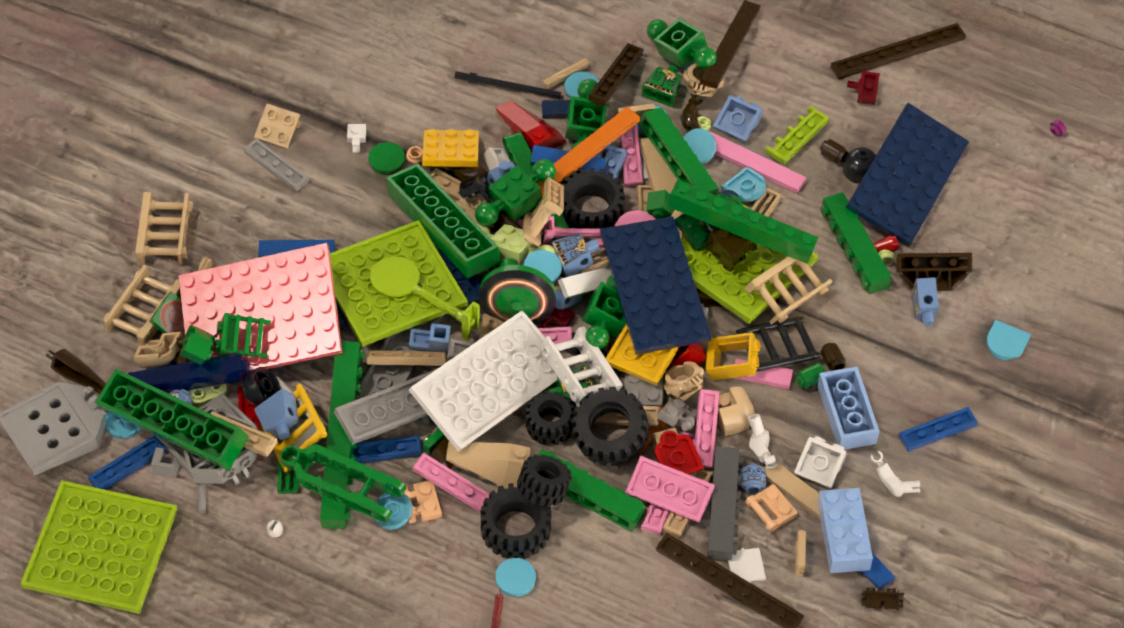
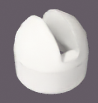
M274 519L268 522V535L279 537L283 533V525L279 520Z

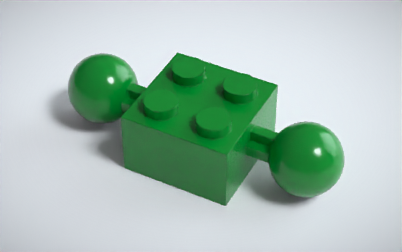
M680 18L670 26L661 19L652 20L648 24L647 35L655 42L659 55L672 63L684 68L694 59L695 65L702 70H706L707 66L716 63V53L708 47L703 31Z
M593 79L581 81L577 88L579 97L571 96L569 102L565 138L578 140L573 144L571 150L602 127L606 121L607 104L604 107L588 101L589 94L597 85V82Z
M548 159L538 160L533 166L532 174L529 176L518 166H515L488 187L493 203L484 202L476 208V221L482 226H491L497 222L501 210L514 222L538 205L542 199V190L537 183H544L548 177L554 179L556 175L554 163Z
M612 275L607 278L606 284L600 282L591 295L582 318L583 322L591 325L585 333L587 342L599 349L604 348L608 344L609 335L616 338L626 323Z

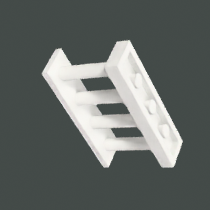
M584 326L577 329L572 340L554 344L551 338L547 336L541 346L543 356L546 357L577 407H580L579 401L582 398L586 399L591 391L597 393L599 392L598 388L604 387V390H609V387H616V391H619L623 386L600 349L587 342L585 338L587 330ZM577 347L581 352L580 355L563 359L559 351ZM585 361L591 368L573 374L569 366ZM595 376L601 383L582 388L578 380Z

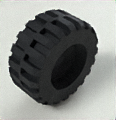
M604 387L598 388L599 392L597 393L591 391L588 393L587 399L582 398L579 401L580 407L575 408V417H572V431L578 448H580L584 456L589 457L590 461L594 463L599 461V464L606 466L607 463H611V466H617V462L621 461L623 464L628 463V458L632 457L634 459L637 457V451H642L645 447L644 441L648 440L649 423L643 404L640 400H637L633 393L628 394L627 390L623 388L616 391V387H609V390H604ZM615 412L627 417L629 427L620 438L605 441L594 436L592 427L600 416Z

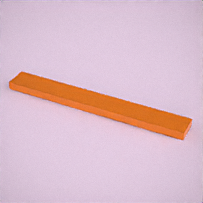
M627 106L555 162L556 175L553 180L558 183L563 182L567 176L569 177L571 173L577 171L640 121V116ZM538 182L537 184L542 190V196H544V183Z

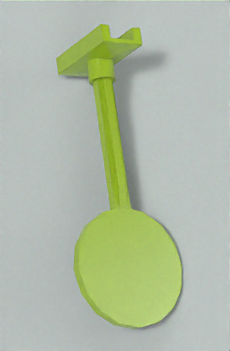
M391 256L381 259L373 266L370 273V282L379 294L387 297H402L411 292L417 294L456 317L462 323V338L467 341L470 340V331L472 329L476 331L480 329V305L473 301L465 311L459 310L418 286L420 272L411 260L404 257Z

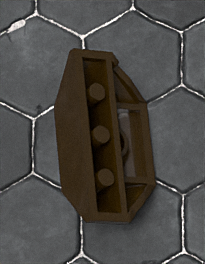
M896 253V273L911 289H913L916 279L936 278L937 291H953L972 272V253Z

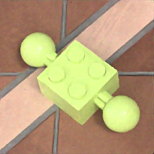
M477 224L499 246L500 262L506 258H513L518 261V265H522L528 254L541 249L548 250L557 256L555 249L550 245L538 247L535 244L527 243L524 240L522 229L504 224L492 235L488 227Z

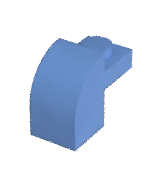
M431 323L430 331L411 329L409 349L446 352L448 350L451 326Z

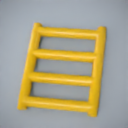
M298 384L292 394L295 395L296 400L300 397L303 402L297 408L298 418L306 411L310 417L288 439H285L281 444L278 442L273 448L285 472H288L290 469L285 467L280 461V453L284 448L291 446L313 424L317 431L298 448L305 449L308 446H312L320 438H325L328 435L302 384ZM264 430V432H265L266 434H268V435H270V436H273V437H275V438H278V437H276V436H274V435H272V434H270V433H268V432H266V431Z

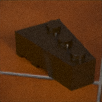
M719 228L709 233L707 249L731 272L737 262H740L745 253L750 251L756 243Z

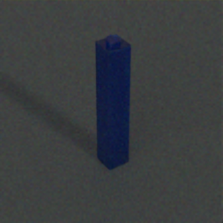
M240 353L211 358L209 361H204L201 365L195 362H187L129 372L128 375L169 394L173 390H192L243 381L250 367L248 361Z

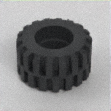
M546 391V394L541 392L538 393V397L533 396L527 404L525 423L533 440L538 439V443L541 444L546 442V445H550V443L557 445L559 441H566V437L569 438L572 434V417H575V407L572 405V401L566 399V395H559V392L556 391L554 393ZM550 414L555 415L560 419L549 422L543 420L541 417Z
M536 454L524 461L517 480V489H519L521 495H524L526 500H530L533 504L536 503L539 506L546 505L547 507L556 506L565 499L572 479L571 471L567 468L566 464L562 463L559 459H555L553 456H546L544 454L539 456Z

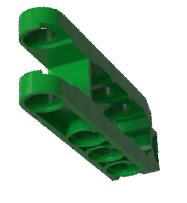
M318 444L308 446L305 449L287 446L280 453L281 463L295 471L299 486L384 523L389 521L393 512L376 504V501L367 497L371 488H377L395 497H402L407 488L403 482ZM319 463L365 484L359 494L356 492L351 493L340 488V485H333L322 480L320 476L315 477L308 474L307 471L312 464Z

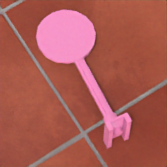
M635 210L620 216L615 226L654 220L655 218L646 212ZM550 216L541 230V235H544L541 245H550L553 238L569 237L581 234L582 237H601L600 229L554 227V216Z

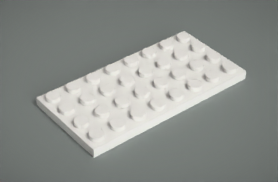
M522 310L413 385L409 392L459 452L529 402L533 396H537L538 393L543 392L557 382L558 376L541 352V346L545 337Z

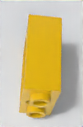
M753 332L711 338V341L708 342L706 372L710 379L716 381L756 375L757 367H759V340H756ZM748 349L747 363L720 366L721 352Z

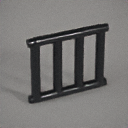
M803 316L789 318L781 323L777 321L772 325L769 322L736 330V334L751 332L754 334L759 332L771 361L761 363L759 360L757 371L821 358L820 353L815 351L803 325ZM796 326L808 352L807 354L797 355L785 327ZM768 330H778L790 357L779 359L767 333Z

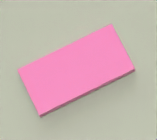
M640 456L625 493L700 523L715 485Z

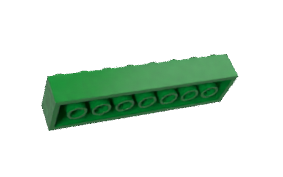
M418 163L386 177L388 195L413 222L417 220L421 222L431 241L467 279L500 263L499 246Z
M118 369L114 370L95 402L106 412L227 471L231 469L249 438L239 427Z

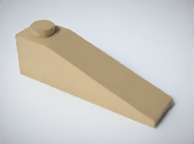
M449 441L446 461L466 471L470 470L480 475L479 478L495 483L496 487L503 485L504 489H507L509 483H514V487H517V480L523 463L530 455V447L511 443L472 442L458 452Z

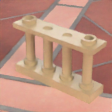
M550 177L544 182V196L532 213L527 212L524 215L523 237L531 245L540 246L542 228L552 214L556 213L560 216L564 210V186Z
M143 192L135 251L137 264H145V259L149 255L178 256L179 265H183V259L187 258L185 243L189 212L193 211V201H190L189 193H185L184 203L155 202V200H152L151 192ZM155 209L183 210L182 218L153 217L151 214ZM153 224L181 225L180 233L151 232L149 229ZM179 240L178 248H156L147 245L148 241Z
M787 257L753 279L745 287V290L748 294L754 290L761 294L776 314L770 321L772 325L777 321L781 323L786 320L790 312L815 295L819 294V296H822L829 290L828 286L832 283V280L829 279L822 284L808 264ZM792 265H799L816 289L809 293L793 272ZM780 273L787 275L802 295L801 299L798 301L793 299L779 280ZM768 281L770 284L773 283L788 303L789 307L782 311L765 288V283Z
M143 265L135 273L133 281L103 319L106 332L109 333L115 325L135 334L139 346L145 345L147 340H152L159 331L149 320L164 300V298L159 300L141 292L140 289L146 283L167 294L172 291L181 299L180 282L178 279L170 286L149 277L148 266ZM136 297L157 308L153 313L149 314L131 306L130 303ZM125 311L147 322L143 327L138 328L119 318Z

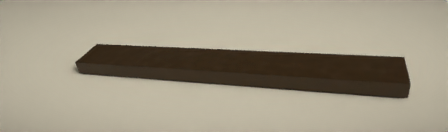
M744 0L715 52L717 56L716 63L707 66L701 77L700 84L715 89L718 88L758 15L761 5Z
M955 23L832 62L830 67L839 80L862 71L964 40L966 35L959 24Z
M667 532L655 548L658 553L782 628H798L804 619L803 614Z

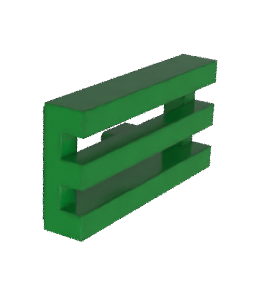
M278 460V494L298 493V480L295 471L294 487L290 489L289 470L286 472L285 489H282L283 468Z

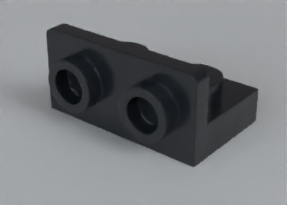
M478 173L460 183L459 193L463 199L465 197L471 198L479 190L484 199L488 198V187L490 184L485 176L482 177Z

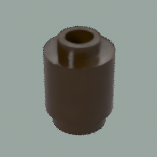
M832 139L824 140L820 146L821 155L835 163H843L848 153L844 146Z
M827 343L822 347L820 354L828 369L834 371L843 369L846 366L845 358L836 343Z

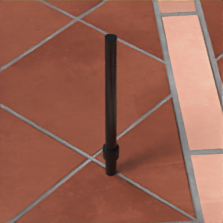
M456 71L454 76L456 79L466 80L472 84L481 83L557 99L561 97V92L478 76L477 73L472 72L468 74Z

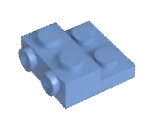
M729 95L713 124V128L746 143L752 130H755L763 115L762 109L755 103L749 104L745 102L740 96L736 95L734 97Z

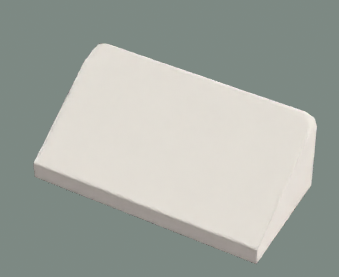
M488 147L483 155V159L490 170L498 167L502 161L511 162L503 148Z

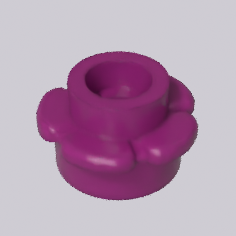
M1056 119L1050 123V131L1055 136L1064 135L1067 128L1063 122Z

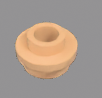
M418 146L411 147L406 153L407 160L413 164L421 163L423 150Z

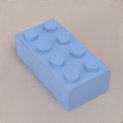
M858 367L820 373L817 386L836 444L844 447V450L877 444L880 431Z
M860 488L820 491L817 503L829 572L842 573L870 570L873 557Z

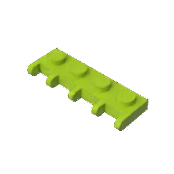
M809 106L807 111L810 114L806 117L799 115L797 117L799 124L795 128L788 126L786 132L789 134L783 139L776 137L774 141L777 145L773 149L767 146L764 149L765 153L785 165L829 122V117L814 107Z

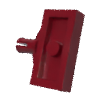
M862 71L859 82L848 80L847 88L857 89V103L875 105L880 73Z
M555 307L552 314L538 327L548 328L549 325L568 327L575 318V312L567 308L557 309Z

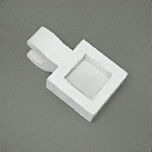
M348 124L347 143H352L353 153H360V143H366V124Z

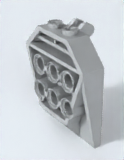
M57 382L0 413L1 425L34 475L99 448L105 431V416L107 414L100 406L98 407V404L95 403L98 396L94 395L95 392L92 387L88 386L85 388V386Z
M223 393L199 408L209 414L213 411L258 430L256 425ZM157 437L195 483L223 484L231 479L234 485L237 486L240 484V481L236 474L241 471L242 476L247 479L250 477L247 467L256 461L257 453L243 447L231 469L227 471Z

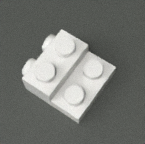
M818 436L814 438L809 437L794 474L831 489L847 453L844 451V447L838 444H833L832 446L825 443L826 440Z

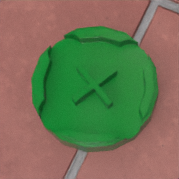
M384 142L377 144L370 150L368 161L375 172L382 175H391L393 172H398L403 168L405 154L399 145Z

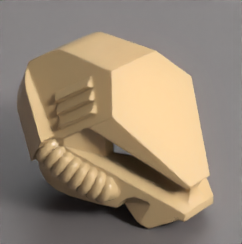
M695 64L691 65L683 74L688 92L695 95L712 97L723 86L724 79H722L717 89L702 85L700 80L705 70L698 68Z
M684 362L683 365H676L667 370L663 384L667 395L672 394V396L683 401L692 396L703 387V368L699 367L695 362Z

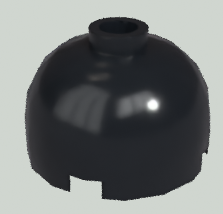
M857 147L848 152L843 162V174L853 183L860 182L875 158V152L865 147Z
M258 367L245 376L242 383L244 397L256 407L280 390L279 382L274 373L264 370L266 367Z

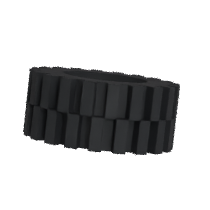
M583 168L580 169V174L574 171L571 173V178L567 176L564 179V184L562 183L561 185L564 186V210L562 215L568 227H574V229L614 227L620 216L624 214L625 192L623 185H620V180L618 178L613 180V174L609 172L606 175L603 169L595 172V168H590L588 172ZM584 196H597L605 200L609 206L603 211L593 213L582 211L574 204Z
M509 483L507 489H504L503 485L499 486L498 493L494 490L491 491L489 499L486 497L483 501V506H481V536L485 540V545L488 548L493 546V553L497 555L499 552H502V557L506 559L508 554L513 555V558L523 555L525 559L529 558V552L531 551L534 555L539 553V547L543 549L546 546V540L549 541L551 507L546 505L539 506L536 503H531L530 500H526L524 495L519 493V489L514 487V483ZM519 511L529 515L534 520L535 526L525 535L513 536L503 533L498 528L497 521L508 512Z

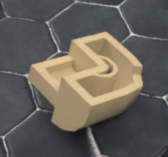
M163 333L160 340H147L145 345L138 347L133 356L136 365L139 368L168 365L176 357L180 349L177 345V337H181L182 333Z
M732 387L728 393L719 395L717 422L724 437L749 429L750 422L748 417L754 415L755 412L746 390L743 387Z

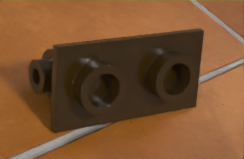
M868 587L866 591L861 592V595H865V598L861 600V606H865V608L880 609L881 601H884V609L899 610V608H903V600H900V597L904 593H899V589L889 588L887 592H879V588Z

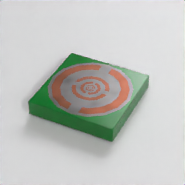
M172 291L169 292L149 322L162 333L181 332L182 336H185L181 299Z

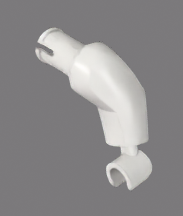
M760 414L751 415L748 417L753 431L749 442L750 450L760 462H765L767 469L777 467L775 456H771L768 450L770 441L769 431L764 429Z
M877 451L880 456L879 460H874L871 454L870 459L874 464L878 465L876 471L882 483L893 496L901 497L903 493H920L919 480L902 482L895 476L888 463L882 462L883 455L880 451Z

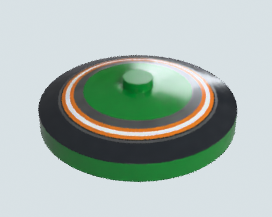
M507 265L499 267L488 273L480 285L479 301L481 307L486 314L503 322H506L523 310L535 325L547 319L552 314L556 305L557 294L553 282L544 273L528 266Z

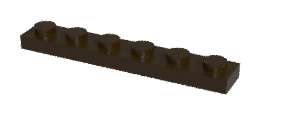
M627 43L591 91L588 101L605 107L642 57L644 49Z

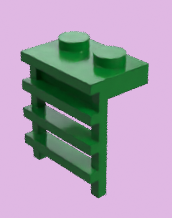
M224 313L221 321L217 322L216 332L219 333V340L216 339L214 351H218L217 358L225 359L227 353L267 359L268 354L260 353L263 324L270 325L271 320ZM240 321L247 322L244 350H237ZM251 323H258L256 352L249 351Z

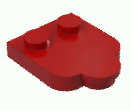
M671 430L661 434L660 443L657 444L654 450L658 463L688 475L704 469L694 443L689 436H678L676 432Z

